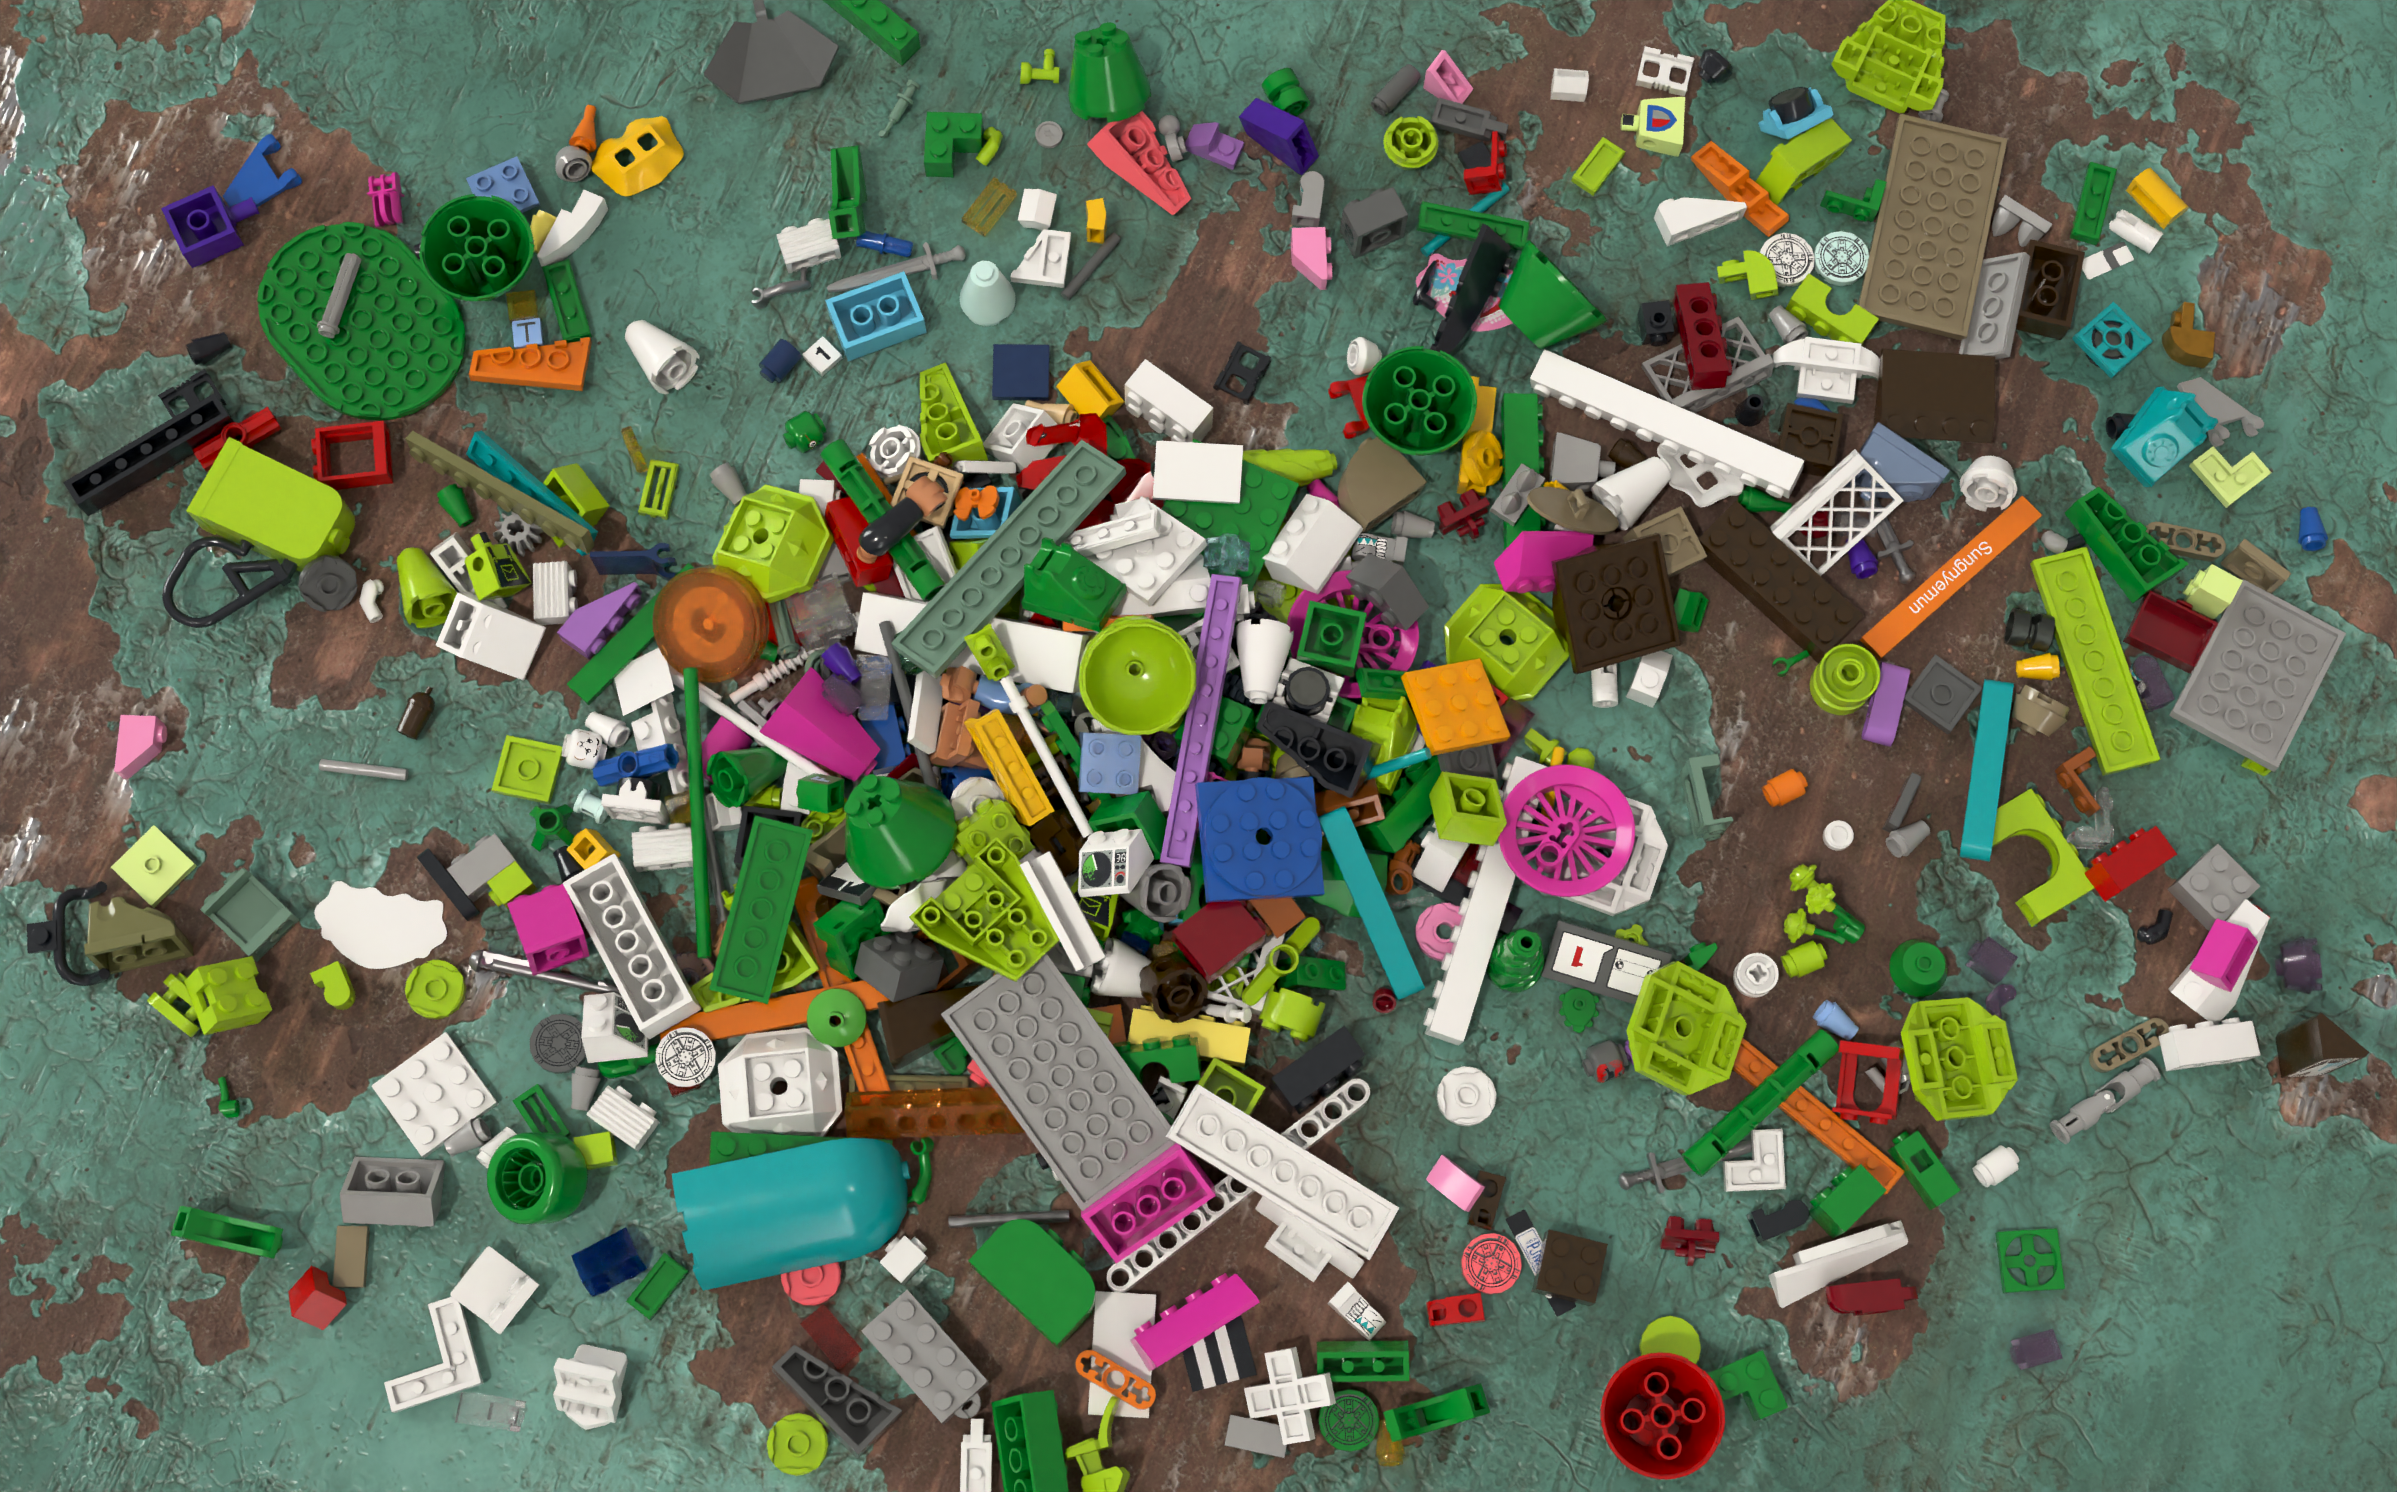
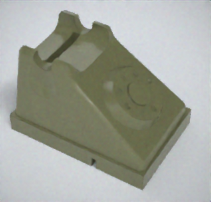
M120 896L111 898L110 904L106 907L101 906L100 901L89 904L87 943L84 944L85 955L99 970L106 968L110 974L194 956L192 944L175 925V921L156 909L135 907L126 903Z

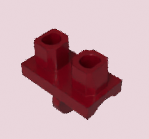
M1470 489L1460 495L1459 500L1464 507L1463 509L1456 512L1451 501H1447L1437 507L1436 512L1441 522L1439 530L1443 536L1456 530L1459 537L1466 534L1473 540L1479 537L1477 528L1485 525L1481 516L1487 514V507L1490 506V503L1486 497L1481 499L1474 489Z
M1670 1216L1660 1240V1249L1674 1250V1256L1685 1257V1265L1693 1266L1695 1258L1705 1259L1706 1253H1715L1716 1244L1719 1243V1232H1714L1711 1219L1700 1218L1695 1221L1694 1230L1684 1229V1219L1682 1217Z

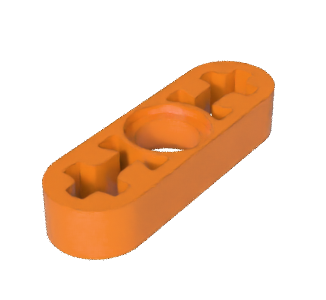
M1085 1350L1078 1355L1076 1369L1083 1378L1136 1409H1148L1155 1402V1389L1147 1381L1096 1351ZM1095 1357L1094 1363L1100 1368H1103L1104 1363L1110 1365L1104 1371L1101 1382L1095 1379L1099 1375L1098 1372L1092 1369L1088 1373L1083 1371L1084 1365L1081 1363L1083 1358ZM1113 1371L1121 1372L1125 1378L1123 1386L1118 1389H1113L1107 1384V1376ZM1130 1378L1136 1381L1132 1385L1135 1389L1140 1391L1143 1387L1148 1389L1147 1395L1151 1397L1148 1402L1143 1400L1141 1404H1138L1136 1402L1137 1396L1130 1391L1128 1397L1121 1394L1127 1389Z

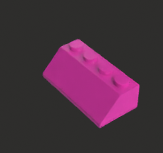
M1224 1273L1210 1282L1213 1288L1203 1294L1202 1290L1199 1289L1185 1298L1188 1304L1182 1308L1177 1309L1173 1305L1159 1314L1163 1320L1153 1326L1148 1321L1135 1329L1134 1332L1137 1336L1130 1341L1148 1371H1151L1260 1303L1257 1296L1237 1274L1228 1277Z

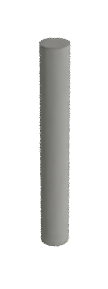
M321 759L319 762V770L404 781H407L409 774L408 769L327 759Z

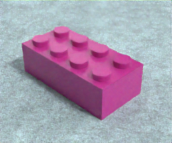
M1176 1143L1084 1211L1081 1210V1217L1117 1264L1215 1197V1187L1191 1152Z

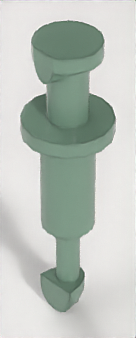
M908 80V87L904 94H897L898 101L888 117L889 123L884 131L880 130L879 132L881 138H886L889 135L888 132L891 127L899 122L907 106L914 104L910 98L915 90L920 89V85L913 80Z

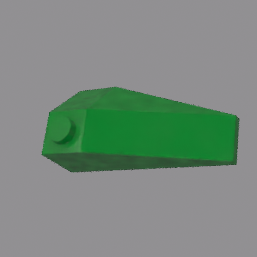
M1321 851L1325 894L1308 898L1313 899V902L1321 906L1326 905L1337 910L1338 914L1345 917L1361 918L1333 853ZM1366 853L1384 893L1387 886V856Z

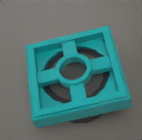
M2114 301L2072 338L2085 352L2088 360L2095 366L2100 367L2110 378L2121 372L2153 342Z

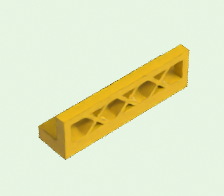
M1471 376L1476 389L1477 406L1473 423L1462 438L1457 493L1463 494L1470 489H1474L1479 496L1485 497L1486 486L1478 487L1467 476L1462 453L1466 437L1471 432L1484 430L1485 432L1489 431L1492 433L1496 388L1478 386L1479 377Z
M993 709L979 719L969 718L964 721L968 732L1005 799L1014 809L1018 822L1031 826L1054 812L999 709Z

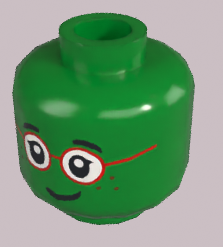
M803 411L786 421V433L782 436L790 449L796 448L799 452L806 453L823 443L824 434L827 431L816 413L811 414L808 411Z

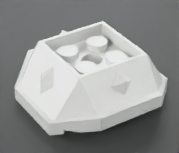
M1627 797L1625 798L1634 817L1635 839L1632 853L1625 867L1615 879L1597 891L1582 896L1561 898L1610 916H1615L1650 900L1668 844L1652 807ZM1570 799L1563 802L1565 815L1568 812ZM1575 803L1573 817L1581 808L1577 803ZM1556 807L1555 813L1559 817L1558 808ZM1587 810L1580 821L1590 816L1592 813ZM1598 819L1592 824L1588 825L1587 827L1607 823L1601 819ZM1567 830L1565 833L1561 831L1560 843H1562L1566 835L1571 836L1570 830ZM1615 831L1589 835L1616 841ZM1588 844L1595 850H1605L1608 853L1609 858L1614 850L1610 848ZM1582 851L1595 872L1603 866V864ZM1545 852L1541 855L1545 862L1551 863L1557 859L1553 852ZM1573 853L1578 879L1588 877V873ZM1567 857L1562 864L1559 878L1561 881H1572ZM1544 873L1546 877L1553 879L1554 873Z
M807 1028L747 1034L718 1064L722 1124L731 1132L824 1137L843 1114L838 1052L831 1046L819 1042ZM778 1081H785L788 1084L786 1092L781 1095L774 1094L772 1091L773 1085Z

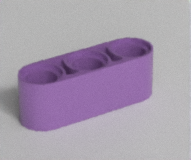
M1881 662L1879 665L1880 681L1877 689L1870 697L1861 738L1862 740L1891 747L1898 727L1910 669Z

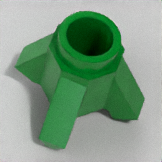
M567 804L556 809H541L535 806L529 813L536 820L537 829L531 846L539 852L547 846L549 841L562 840L566 845L570 846L573 843L574 835L567 829V820L571 816L573 809Z
M1135 907L1122 912L1124 922L1116 928V936L1118 938L1126 940L1131 936L1135 941L1144 942L1149 948L1159 945L1160 935L1164 934L1162 922L1151 920Z

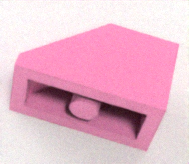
M121 715L114 772L123 779L131 778L161 752L162 743H165L167 739V728L156 716Z

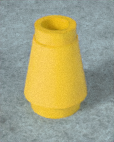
M2049 652L2016 661L2017 678L2048 681L2058 678L2060 676L2058 655H2051Z

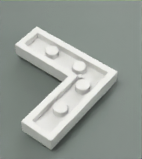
M453 1297L428 1304L443 1363L384 1382L393 1413L484 1384L463 1306Z

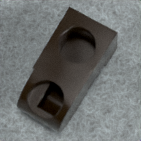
M1478 1170L1476 1181L1485 1186V1188L1469 1211L1467 1225L1491 1230L1506 1177Z

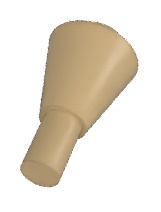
M1027 400L1025 406L1045 410L1058 425L1073 422L1077 417L1073 404H1040Z

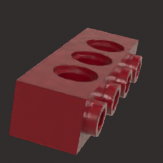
M1709 282L1676 285L1673 306L1691 390L1725 388L1727 376L1732 374L1731 360L1726 359L1725 355L1727 352L1726 338L1721 337L1720 333L1722 330V319L1720 315H1716L1715 311L1717 309L1716 294L1711 293Z

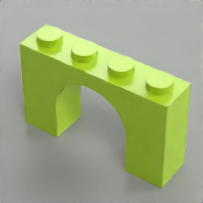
M2029 789L1997 808L1992 848L2010 837L2021 835L2036 839L2047 849L2052 863L2048 880L2045 884L2015 902L2031 927L2092 891L2094 886L2084 874L2089 868L2084 867L2079 860V854L2075 846L2066 841L2058 821L2051 818L2045 810L2046 806L2041 796L2035 794L2032 789Z

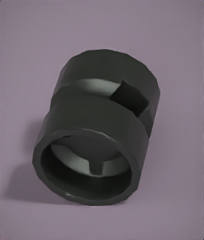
M2013 608L2007 620L2004 642L2007 645L2023 647L2025 644H2028L2029 649L2047 652L2054 634L2055 618L2054 616L2040 613L2033 617L2029 611Z

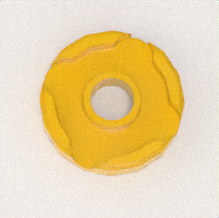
M1479 430L1471 432L1466 437L1462 453L1467 476L1478 487L1492 486L1499 481L1503 472V466H1500L1499 460L1503 459L1500 443L1494 434L1489 431Z

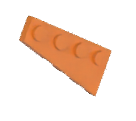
M590 337L580 338L578 342L567 343L566 340L554 341L555 344L538 346L536 343L527 344L525 348L519 349L502 347L477 350L473 352L469 377L471 381L583 391L592 341Z

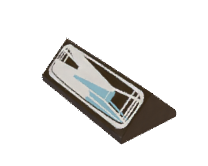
M2321 1012L2279 1032L2275 1037L2281 1078L2323 1076L2365 1058L2370 1053Z

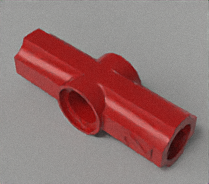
M266 407L240 423L232 422L223 427L221 434L193 449V452L205 471L208 472L229 437L234 439L236 436L243 435L239 442L253 449L255 444L282 428L269 407Z

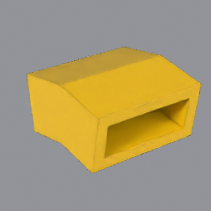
M1103 198L1086 201L1088 220L1086 227L1087 242L1103 244L1107 229Z

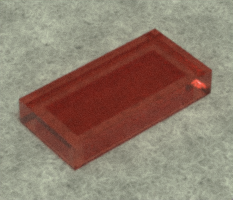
M822 1304L800 1323L839 1371L863 1351L825 1304Z

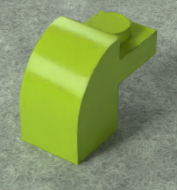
M1743 251L1745 262L1739 263V260H1729L1723 262L1722 266L1717 267L1720 284L1748 279L1751 300L1779 295L1774 266L1765 255L1759 252Z

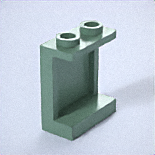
M243 867L232 872L227 877L226 884L218 892L211 893L205 899L204 906L200 910L239 945L243 952L249 957L253 956L254 961L258 962L300 919L254 875Z

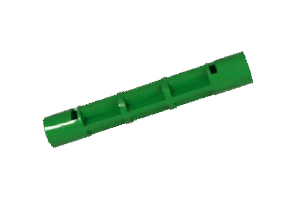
M843 439L836 440L824 448L820 454L821 458L869 524L892 508ZM910 532L888 550L924 602L932 600L946 585L944 579Z
M1822 1029L1815 1032L1791 1057L1770 1076H1767L1756 1089L1682 1154L1685 1163L1698 1176L1703 1177L1736 1144L1754 1130L1782 1102H1785L1797 1088L1839 1052V1046L1836 1041Z

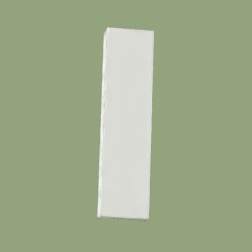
M863 592L854 650L888 656L879 623L890 621L894 637L896 638L928 602L877 592ZM994 616L988 623L993 627L1015 665L1014 668L1009 670L1010 673L1006 677L1011 676L1014 682L1039 684L1048 689L1068 693L1080 692L1079 666L1085 650L1086 640H1089V634L1063 631L1061 628ZM969 646L948 666L956 668L963 666L979 675L986 676ZM900 654V658H901V659L908 660L907 658H905L903 655Z

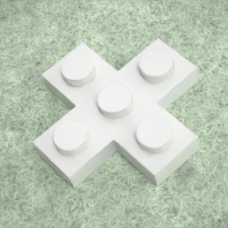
M1296 1347L1264 1353L1270 1383L1244 1388L1250 1419L1277 1414L1283 1445L1315 1439L1309 1409L1330 1406L1336 1403L1330 1373L1303 1377Z

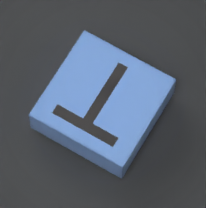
M540 318L512 321L515 349L525 348L527 344L536 343L538 346H544Z

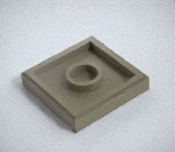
M2245 538L2220 563L2239 579H2244L2271 594L2292 574Z

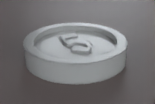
M1053 121L1042 122L1035 131L1037 143L1048 149L1058 146L1063 138L1062 128Z

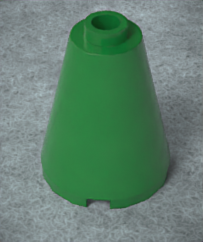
M768 747L720 751L710 757L706 771L707 776L712 775L714 784L710 785V788L717 800L725 807L731 808L734 806L737 808L743 806L786 773L788 761Z

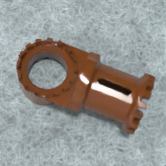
M1407 840L1406 845L1394 854L1392 860L1388 861L1385 891L1389 895L1407 894L1412 889L1413 878L1411 874L1413 869L1411 866L1416 854L1421 852L1420 845L1416 842L1412 844V840L1410 842ZM1396 874L1400 875L1403 881L1400 890L1394 886L1393 880Z

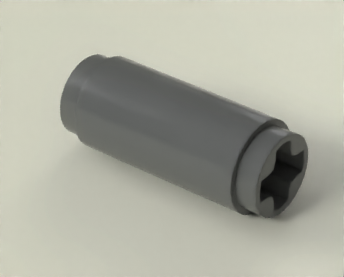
M1410 64L1402 67L1375 95L1371 102L1372 108L1381 116L1390 113L1418 83V80L1421 78L1419 71Z

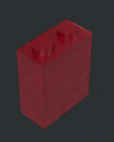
M1244 900L1210 902L1172 931L1171 940L1208 984L1216 980L1265 941V925L1257 916L1252 917L1246 910L1247 904Z

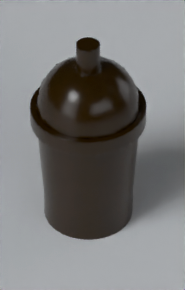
M427 686L425 692H416L408 698L406 708L396 728L397 732L413 740L418 739L431 714L433 715L435 712V701L430 696L433 688Z

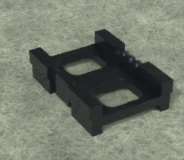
M1238 341L1230 354L1224 371L1222 370L1213 389L1217 391L1220 389L1243 400L1244 404L1249 405L1256 392L1255 388L1259 380L1265 375L1271 364V357L1265 356ZM1244 352L1259 358V362L1253 370L1239 364V360ZM1235 375L1247 382L1241 393L1226 387L1230 376Z
M205 369L191 376L190 381L186 380L185 383H181V386L177 385L176 389L171 387L158 395L172 418L177 415L170 408V402L179 397H184L189 408L200 402L195 393V388L206 382L211 385L214 393L224 406L227 405Z

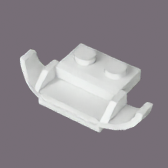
M1805 337V339L1792 341L1780 347L1773 353L1772 357L1775 368L1781 365L1794 366V370L1799 371L1796 397L1852 404L1855 395L1856 378H1861L1862 375L1876 377L1878 380L1880 358L1872 351L1862 347L1860 343Z

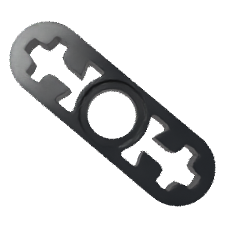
M429 848L417 856V859L468 922L480 913Z

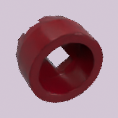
M1380 987L1374 992L1372 997L1374 1009L1380 1013H1389L1396 1007V996L1390 988Z

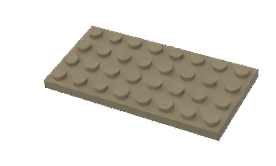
M1905 114L1899 115L1884 180L1887 183L1876 217L1867 268L1864 273L1858 301L1860 307L1878 317V321L1957 340L1967 338L2007 144L2006 138Z

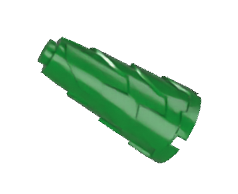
M1519 929L1500 936L1495 940L1486 968V973L1495 986L1503 991L1507 990L1511 991V993L1526 991L1537 983L1544 968V955L1540 936L1537 932L1533 933L1527 929Z

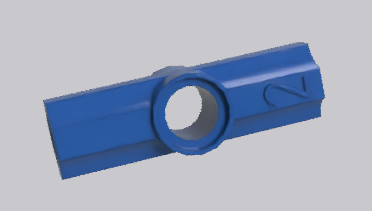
M663 744L636 752L625 751L620 756L598 761L593 768V777L600 787L618 784V779L620 778L648 779L654 774L676 769L679 763V754L673 744Z

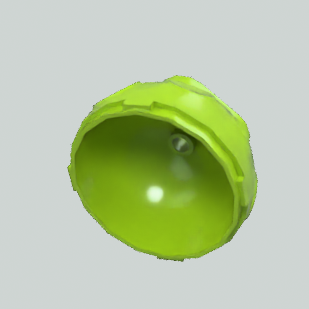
M1146 616L1118 618L1098 632L1086 645L1079 666L1080 693L1085 706L1094 719L1114 732L1125 735H1149L1162 730L1165 731L1178 722L1179 718L1189 707L1196 690V662L1189 646L1173 628ZM1137 664L1140 666V669L1137 673H1131L1129 667Z

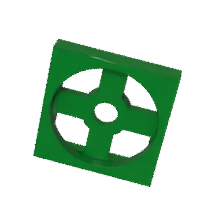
M2057 1228L1995 1233L2003 1293L2065 1289ZM2033 1237L2044 1239L2050 1245L2051 1254H2039L2035 1251ZM2015 1238H2020L2021 1252L2017 1256H2005L2009 1244ZM2031 1255L2034 1257L2035 1264L2032 1267L2025 1265V1256ZM2043 1266H2053V1276L2045 1284L2039 1285L2037 1270ZM2019 1268L2024 1272L2026 1285L2017 1282L2010 1275L2008 1269Z

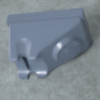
M1879 422L1860 449V455L1904 500L1903 502L1930 498L1950 471ZM1865 468L1855 476V487H1871L1872 475ZM1851 481L1845 487H1851ZM1876 481L1875 487H1882V486ZM1861 491L1860 497L1869 501L1871 492ZM1875 492V498H1891L1894 500L1888 492Z

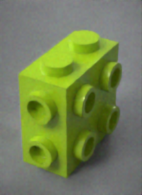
M986 799L975 808L977 811L969 818L965 816L955 822L957 834L952 850L958 857L961 858L963 856L968 864L966 870L974 864L975 856L995 837L1017 856L1018 860L1035 848L1030 842V832L1025 826H1019L1014 818L1016 813L1007 801Z

